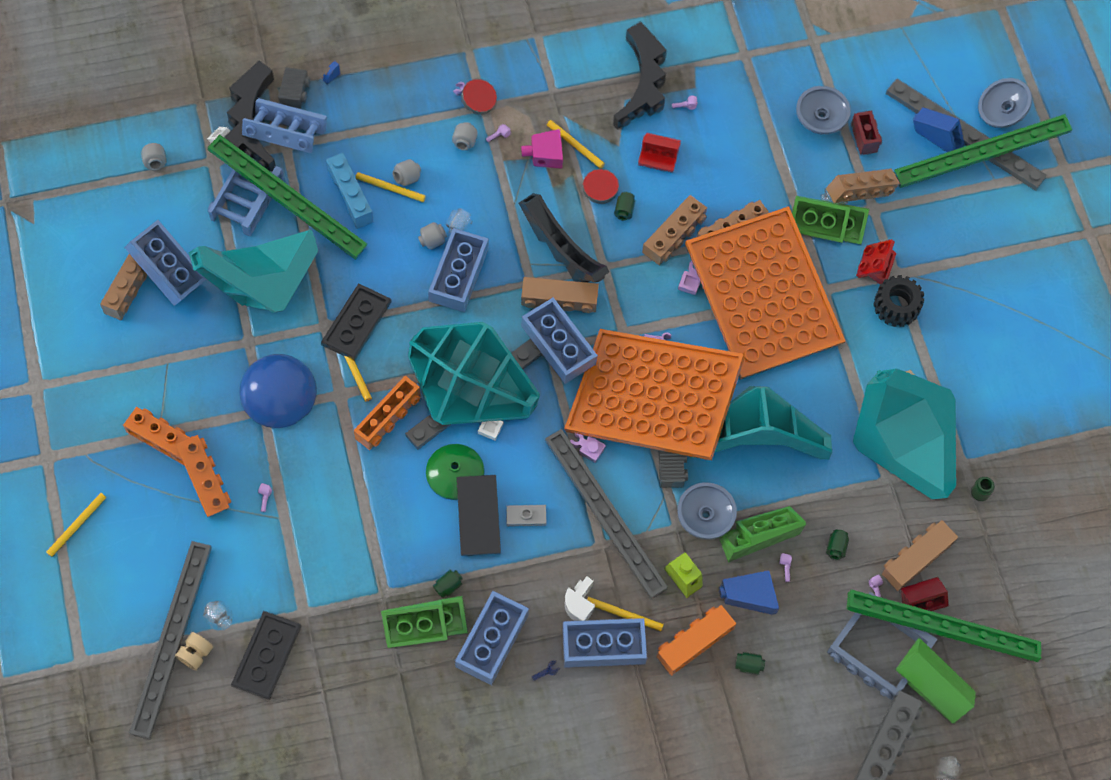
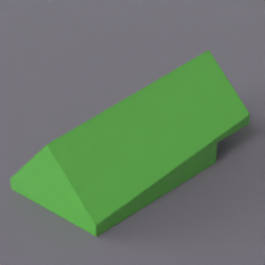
M796 195L792 215L800 234L841 243L847 241L862 244L869 209Z
M788 506L736 521V529L729 530L719 539L728 562L800 535L806 526V521Z
M462 596L381 611L387 648L448 640L450 635L468 633L465 604Z
M918 638L895 670L908 680L907 684L948 721L955 723L974 707L976 692L925 642Z

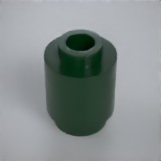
M622 192L618 196L614 215L619 220L626 221L632 218L636 202L635 196L632 193Z
M989 477L978 478L971 488L973 498L977 501H986L995 489L994 482Z
M835 529L830 534L826 554L833 560H840L846 556L849 543L846 531Z
M450 569L435 581L436 584L433 585V588L441 598L448 597L462 586L461 580L463 578L457 570L452 571Z
M748 652L737 653L735 669L743 673L759 675L760 671L764 672L765 660L762 659V655Z

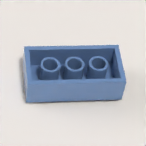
M159 220L151 224L124 247L174 306L206 280L205 277L193 270L190 256Z
M453 228L428 291L429 302L465 312L489 249V238Z
M554 298L549 299L522 316V328L564 384L596 365L598 355Z
M492 591L455 660V667L492 685L529 615V608Z
M644 618L563 621L564 668L640 665L646 663Z

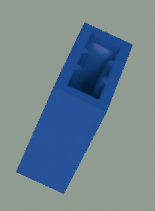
M922 108L914 116L915 131L944 151L950 152L964 146L960 119L926 108Z
M770 571L722 580L719 594L721 599L724 598L725 604L772 615L777 614L779 606Z

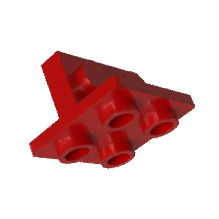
M646 133L643 137L638 165L673 172L681 141Z
M890 239L867 245L863 251L856 276L858 278L869 276L878 284H883V281L889 278L896 257V252L892 250L895 241Z

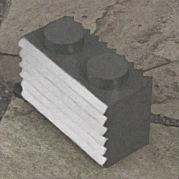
M285 67L278 95L280 104L300 109L302 102H306L307 92H305V89L310 86V77L307 74V70Z
M658 450L660 487H684L685 481H688V469H684V463H687V456Z

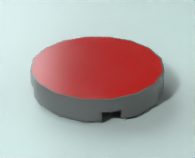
M473 79L463 87L461 100L465 108L473 111V113L486 114L495 106L497 94L494 87L488 81Z
M593 170L584 178L583 193L593 203H608L618 194V179L608 170Z

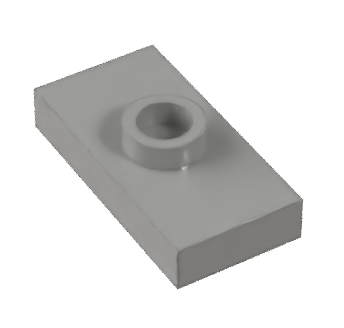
M508 505L507 526H546V505Z

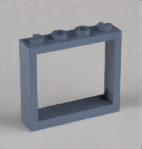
M854 613L827 653L834 658L835 662L845 665L851 674L859 675L863 678L865 684L877 688L883 697L886 696L893 700L896 692L902 691L908 680L903 677L897 687H894L839 647L862 615ZM889 622L914 641L920 638L930 648L937 641V638L928 632Z

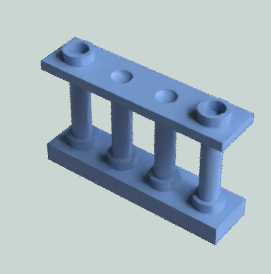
M258 98L255 104L254 120L243 119L242 135L312 153L314 133L324 135L326 132L327 116ZM263 119L273 121L271 125L261 123ZM280 124H284L290 127L288 129H284L278 126ZM299 128L307 130V132L303 134L296 132V130Z
M275 166L273 171H270L279 179H284L282 168ZM233 169L215 201L210 203L208 207L209 216L212 221H215L219 214L241 223L243 233L251 236L272 198L254 184L240 179L241 175ZM235 185L257 193L258 197L256 201L251 202L231 192ZM226 200H230L249 208L250 211L247 216L243 217L222 207Z

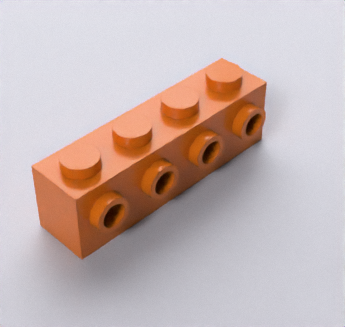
M404 376L353 430L355 439L369 451L373 446L377 447L386 432L390 433L395 427V423L406 416L408 409L419 402L421 398L420 387L407 376Z
M136 407L123 424L125 431L184 465L175 444L190 437L185 435V432L179 427L173 428L169 426L165 419L161 417L159 419L155 418L149 410L145 408L142 410Z
M198 435L175 444L207 517L230 508L228 505L231 503L230 497L227 492L223 493L220 487L223 485V481L220 475H215L213 471L215 463L212 456L207 457L205 449L208 447L204 438L199 439Z
M722 605L718 608L714 606L709 609L703 619L697 618L690 624L691 628L687 631L681 630L674 636L675 640L670 643L665 642L658 648L657 658L671 676L735 629L737 623Z

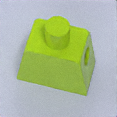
M686 553L677 557L664 568L686 598L703 587L702 573Z

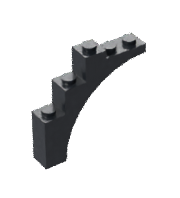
M641 21L627 29L626 41L633 49L639 63L640 81L631 100L614 115L613 125L617 130L622 126H627L636 117H641L645 111L649 116L661 112L665 104V97L658 89L662 88L665 84L666 73L660 68V65L666 60L667 50Z
M259 60L229 87L230 98L236 104L227 111L228 123L233 129L225 136V139L256 160L267 170L273 171L276 166L275 160L263 148L259 140L242 135L243 119L254 120L256 100L262 97L265 90L274 81L273 71Z
M532 193L518 203L538 240L546 242L555 260L565 264L573 281L599 282L610 272L606 265L591 258L569 237L557 222L540 194Z

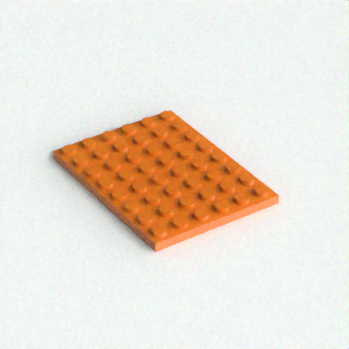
M789 206L685 242L728 350L730 352L742 353L745 356L739 374L740 380L846 342Z
M600 329L593 350L598 355L596 365L584 372L564 428L565 431L712 461L745 359L744 354Z

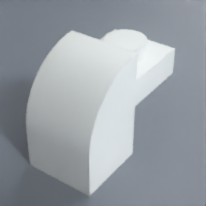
M586 577L584 581L580 580L574 588L575 591L570 588L566 591L565 610L573 621H588L595 610V605L585 599V596L593 586V580L589 577Z

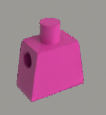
M560 129L532 135L531 145L521 146L522 157L532 156L533 165L536 167L563 168Z

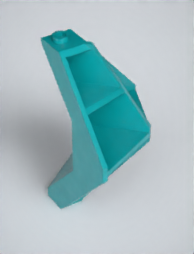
M308 230L254 247L218 251L207 246H200L188 253L193 270L197 271L241 306L246 305L275 313L285 310L315 258L318 248L313 231Z
M474 322L422 327L410 340L408 358L432 419L436 422L448 425L529 418L537 407L540 393L494 328L488 324Z
M897 368L876 371L877 374L866 386L853 438L854 445L859 452L930 499L948 498L956 488V399L952 391Z
M749 386L730 402L715 452L739 445H785L816 458L829 460L832 454L831 434L820 428L769 387Z

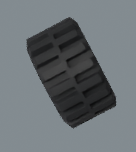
M898 275L897 278L891 276L889 280L885 279L883 284L879 286L874 299L875 313L880 314L878 318L880 320L884 319V323L887 325L892 323L894 327L897 324L900 327H904L905 323L909 325L917 319L925 299L923 298L924 292L921 291L922 287L916 285L917 281L914 279L911 281L909 280L910 277L902 278V275ZM900 296L907 301L908 305L897 306L891 301L890 297Z

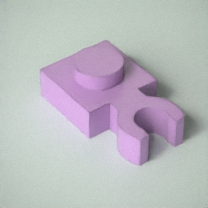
M691 261L688 267L689 272L684 271L678 290L696 295L701 281Z
M575 433V437L579 438V441L570 440L574 448H581L579 454L596 463L605 450L606 445L593 437H588L586 440L583 435Z

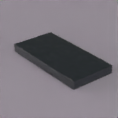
M358 283L321 341V345L355 361L391 304V299Z
M496 475L457 477L461 556L501 554Z
M263 611L231 686L270 701L300 631L301 624Z

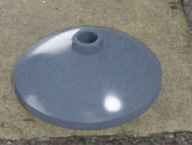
M1014 78L998 80L988 86L982 93L978 104L980 116L992 127L1006 128L1013 126L1028 114L1032 105V94L1029 87L1021 80Z
M816 86L806 90L799 97L796 113L801 124L808 130L818 134H832L838 132L847 124L850 117V105L847 98L840 91L828 86Z
M704 482L689 487L682 494L678 503L677 514L682 527L689 534L700 539L711 540L725 535L732 528L736 520L737 508L732 495L725 488L714 483ZM707 513L709 517L704 518L702 514Z

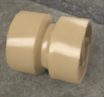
M192 632L185 641L186 646H181L175 657L189 668L197 671L203 663L202 657L208 656L213 649V645L200 635Z

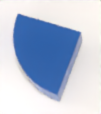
M336 61L329 65L330 70L327 74L324 73L323 81L326 84L340 75V67Z

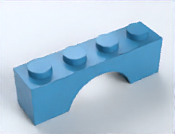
M344 153L326 159L328 171L334 184L339 187L356 229L373 223L372 210Z

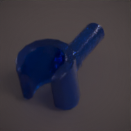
M550 661L546 669L532 676L533 680L535 681L547 674L556 675L560 667L553 670L550 666H553L557 661Z

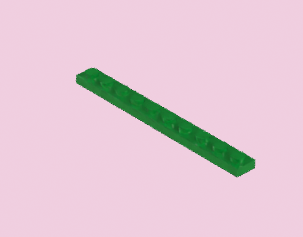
M1066 114L895 169L894 173L900 183V188L1071 133L1072 128Z
M220 134L208 146L209 152L355 260L367 247L366 242Z
M852 589L848 592V611L1034 662H1039L1041 659V641Z

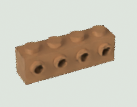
M892 169L837 175L826 187V190L833 203L889 196L894 193L895 188L900 183Z
M689 195L643 244L642 253L658 265L663 261L667 262L672 256L673 250L675 248L679 249L684 239L694 233L695 227L705 221L707 218V207Z
M761 200L750 202L745 208L733 211L728 217L715 221L713 225L701 228L697 237L769 212Z
M130 254L127 256L100 303L104 314L118 320H122L127 313L130 304L147 277L145 271Z
M523 277L521 305L534 308L554 298L564 311L596 312L599 284Z
M943 520L938 524L932 523L926 529L927 533L924 536L919 534L912 541L913 545L910 548L905 546L898 553L899 557L893 560L891 558L884 565L885 569L882 575L897 591H900L901 588L949 549L958 539V536Z

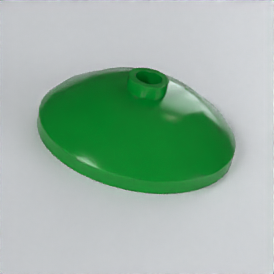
M449 444L437 449L429 458L426 466V478L431 489L439 496L450 500H458L457 477L484 475V464L479 454L472 448L462 444ZM458 465V468L452 469L451 466Z

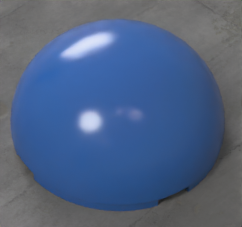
M271 354L256 360L244 373L240 383V401L245 412L258 424L270 428H284L296 424L311 411L316 400V382L310 369L299 359L286 354Z

